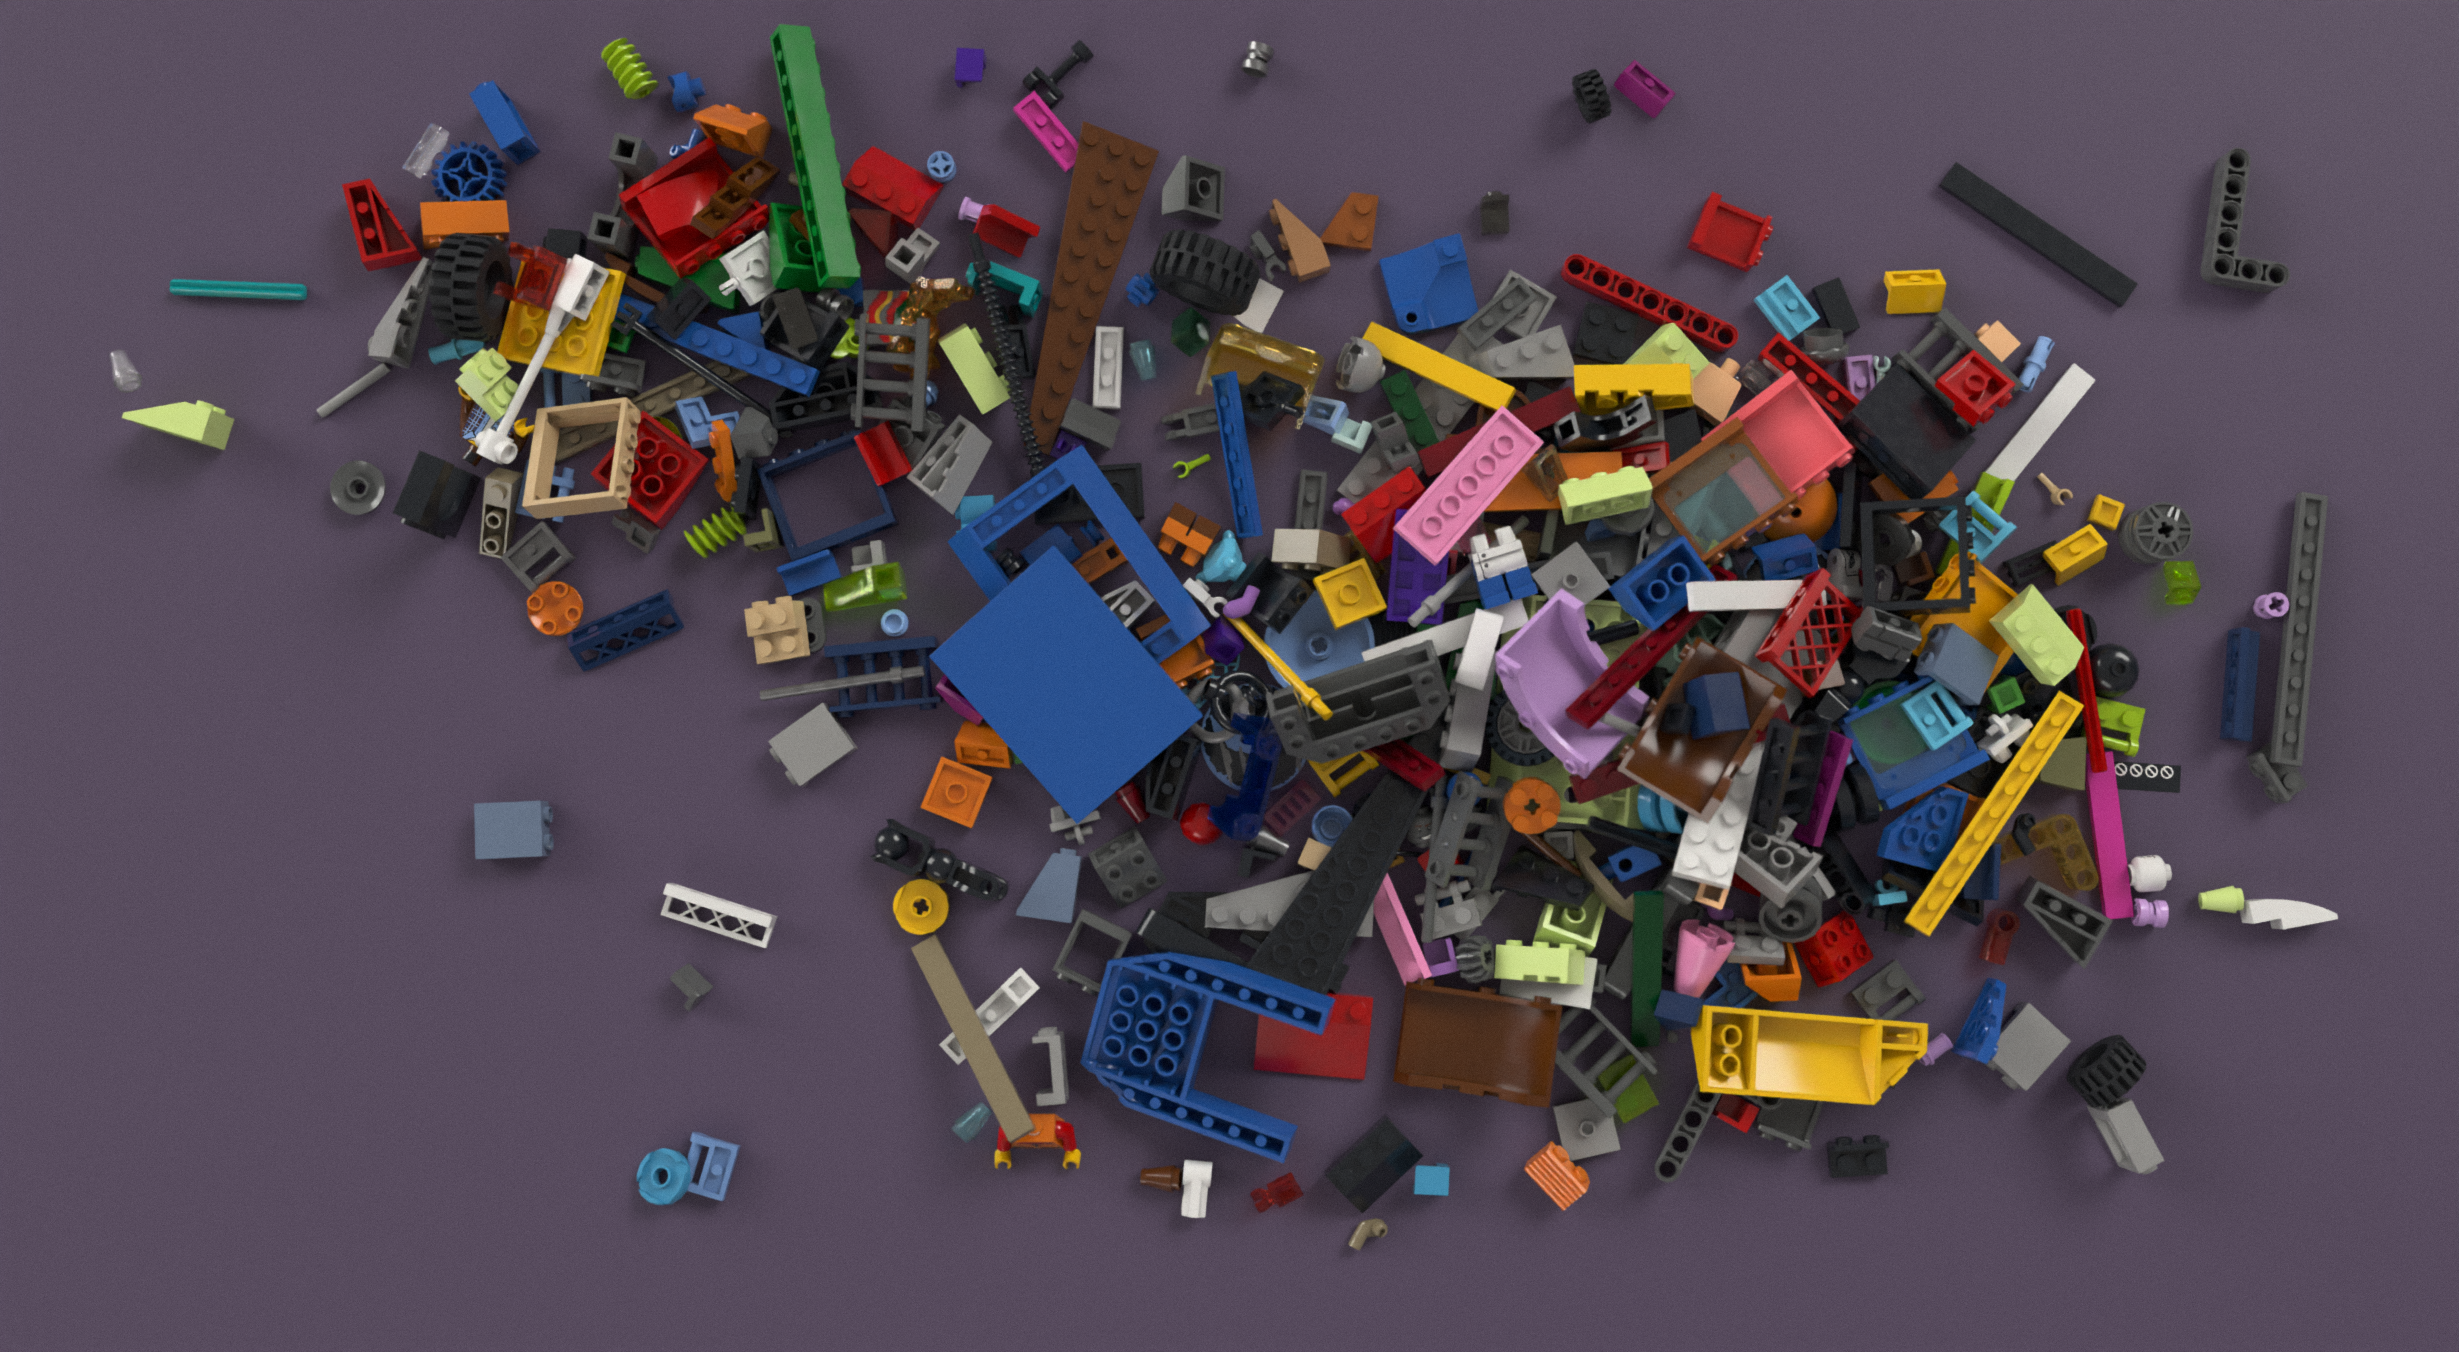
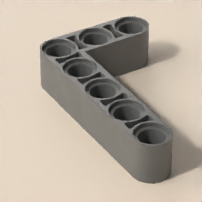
M2234 148L2221 156L2215 164L2201 263V276L2205 282L2213 285L2270 293L2287 284L2290 279V271L2285 264L2238 256L2251 157L2245 149ZM2229 158L2235 161L2236 168L2230 164ZM2226 185L2231 187L2233 195L2227 192ZM2222 211L2228 214L2229 221L2223 218ZM2218 238H2222L2224 240L2225 247H2222L2219 244ZM2215 264L2220 266L2222 274L2215 270ZM2242 268L2248 272L2249 278L2243 276ZM2269 273L2274 275L2275 283L2270 280Z
M1664 868L1649 890L1663 891V931L1678 904L1688 905L1700 886L1699 882L1673 876V868ZM1631 922L1606 966L1603 990L1621 1000L1627 996L1631 989L1633 922Z
M1698 1080L1655 1161L1654 1171L1661 1181L1673 1182L1679 1177L1722 1094L1713 1093V1098L1710 1101H1701L1698 1097L1700 1089ZM1741 1095L1766 1109L1778 1108L1784 1099L1777 1097L1774 1103L1766 1104L1762 1096ZM1690 1111L1698 1112L1701 1117L1700 1123L1695 1127H1690L1685 1122V1116ZM1683 1136L1687 1139L1688 1146L1684 1151L1678 1152L1673 1149L1672 1142L1675 1137ZM1664 1161H1670L1675 1165V1171L1671 1176L1666 1177L1659 1172V1167Z

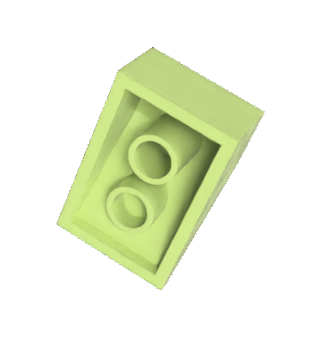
M1673 322L1662 325L1623 365L1690 364L1694 379L1710 362Z
M197 400L196 405L180 402L124 412L122 418L144 427L225 450L234 423L233 418L225 415L226 410Z
M1569 860L1574 866L1577 867L1576 862ZM1594 892L1590 894L1579 911L1545 903L1533 941L1548 942L1551 948H1559L1560 943L1576 944V950L1585 951V957H1588L1596 946L1606 905Z

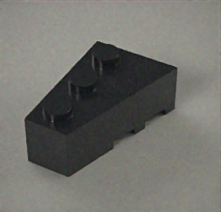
M1180 735L1147 764V812L1175 821L1179 820L1203 742Z

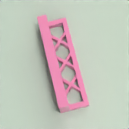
M1387 873L1374 898L1373 914L1404 985H1406V982H1414L1418 978L1426 979L1431 977L1432 974Z

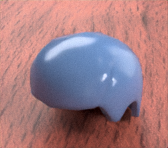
M1337 805L1322 807L1315 813L1312 819L1313 837L1317 842L1332 848L1353 820L1352 816L1345 808Z

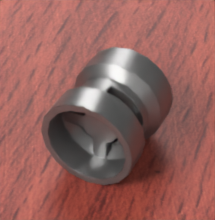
M1251 41L1248 43L1246 50L1248 56L1247 59L1243 60L1241 70L1247 75L1256 78H1266L1269 71L1267 64L1273 57L1274 49L1267 44Z
M823 288L817 295L815 306L828 313L833 311L846 321L852 314L854 301L845 294L840 295V292L835 288Z

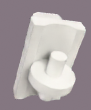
M1992 714L1988 718L1991 726L1985 730L1987 735L1976 744L1980 750L1985 749L1994 760L2004 763L2012 755L2007 746L2014 742L2015 745L2021 747L2030 735L2029 729L2033 727V724L2029 719H2023L2018 714L2012 716L2006 714L2002 718Z

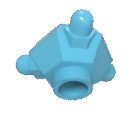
M1225 531L1222 535V541L1213 545L1203 561V571L1196 575V580L1199 579L1204 584L1207 582H1225L1229 579L1235 582L1245 570L1246 563L1242 561V553L1232 531Z

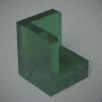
M1192 307L1172 321L1171 343L1187 356L1192 357L1209 344L1210 322Z

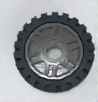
M1505 689L1492 700L1488 708L1485 724L1486 736L1493 750L1502 759L1518 766H1536L1552 759L1555 755L1532 731L1523 732L1519 728V713L1514 708Z

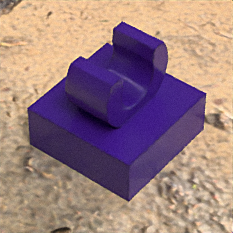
M1061 431L1050 453V457L1058 460L1080 445H1083L1085 448L1087 443Z

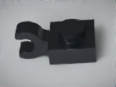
M1890 904L1888 911L1869 907L1867 918L1885 922L1884 931L1914 938L1916 929L1904 922L1912 909L1895 904Z

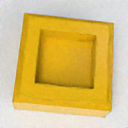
M2100 494L2096 495L2087 521L2112 531L2116 530L2125 504Z

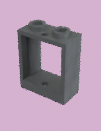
M1082 909L1053 970L1058 972L1057 978L1069 984L1074 980L1083 985L1081 988L1083 991L1096 996L1100 992L1102 981L1099 983L1064 965L1084 923L1121 941L1113 959L1122 957L1133 932L1086 909Z

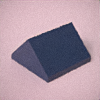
M1739 672L1703 675L1682 684L1685 702L1696 708L1690 726L1693 740L1751 729Z

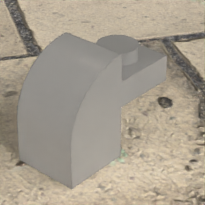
M917 228L907 241L903 238L898 241L885 257V266L908 283H912L924 272V266L940 248V242Z

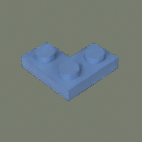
M702 396L675 401L676 412L692 449L711 445L709 432H712V421L723 420L730 429L731 435L740 419L738 411L711 416Z

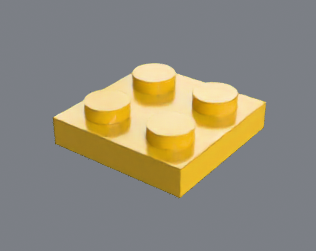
M1365 558L1313 579V583L1335 631L1385 611L1387 608Z

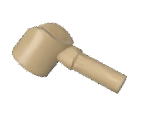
M2043 473L2037 476L2051 492L2053 504L2065 505L2060 499L2061 493L2067 499L2073 498L2070 490L2059 489Z

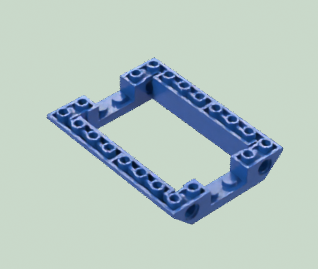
M1083 445L1055 461L947 541L989 601H991L1011 582L985 547L1000 539L1018 523L1050 500H1054L1074 484L1171 620L1140 642L1158 663H1161L1211 626Z

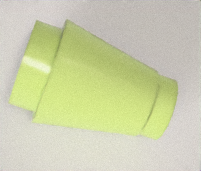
M2229 886L2199 893L2198 895L2200 909L2236 913L2238 910L2244 909V896L2241 888Z

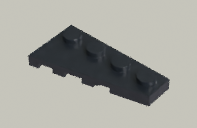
M1883 858L1882 879L1919 898L1937 873V871ZM1960 890L1947 909V912L1977 927L1984 921V900L1961 898Z

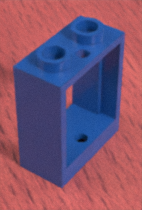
M493 80L479 84L473 92L469 93L500 149L514 163L519 165L541 152L510 97Z

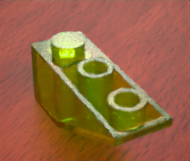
M899 562L870 566L823 585L826 612L907 599L905 573Z

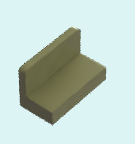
M767 508L762 509L765 531L743 535L745 546L756 553L783 548L780 529L774 513Z

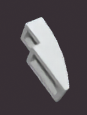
M2283 899L2244 900V909L2239 910L2242 923L2255 924L2270 921L2272 929L2284 930L2338 919L2337 913L2305 902Z

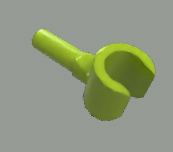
M1206 454L1188 463L1179 461L1174 464L1173 469L1184 465L1186 467L1185 473L1178 476L1184 479L1190 475L1192 469L1211 460L1209 454Z

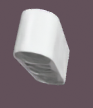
M1476 608L1474 620L1469 629L1455 678L1456 683L1483 690L1504 616Z

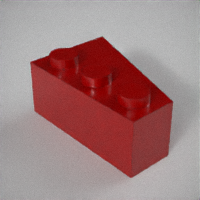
M370 178L342 184L360 257L368 272L422 260V256Z

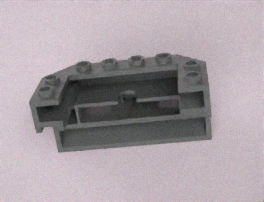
M1426 640L1423 643L1405 647L1401 650L1304 681L1309 688H1314L1321 696V701L1333 712L1332 717L1328 720H1324L1313 708H1308L1293 685L1274 691V695L1271 692L1265 693L1271 720L1286 753L1321 764L1430 729L1450 702L1448 687L1432 640Z

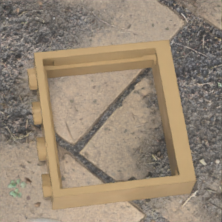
M627 397L537 409L522 507L536 519L627 509L628 497L631 495V474L634 471V452L638 444L637 430L638 424L641 421L640 410ZM619 421L609 491L550 498L560 428Z

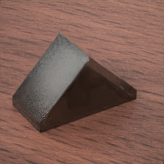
M1552 444L1521 470L1549 502L1558 496L1559 485L1568 480L1556 448Z

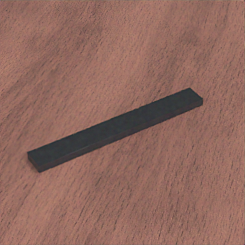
M1959 163L1953 164L1940 183V188L2119 308L2125 304L2138 283Z

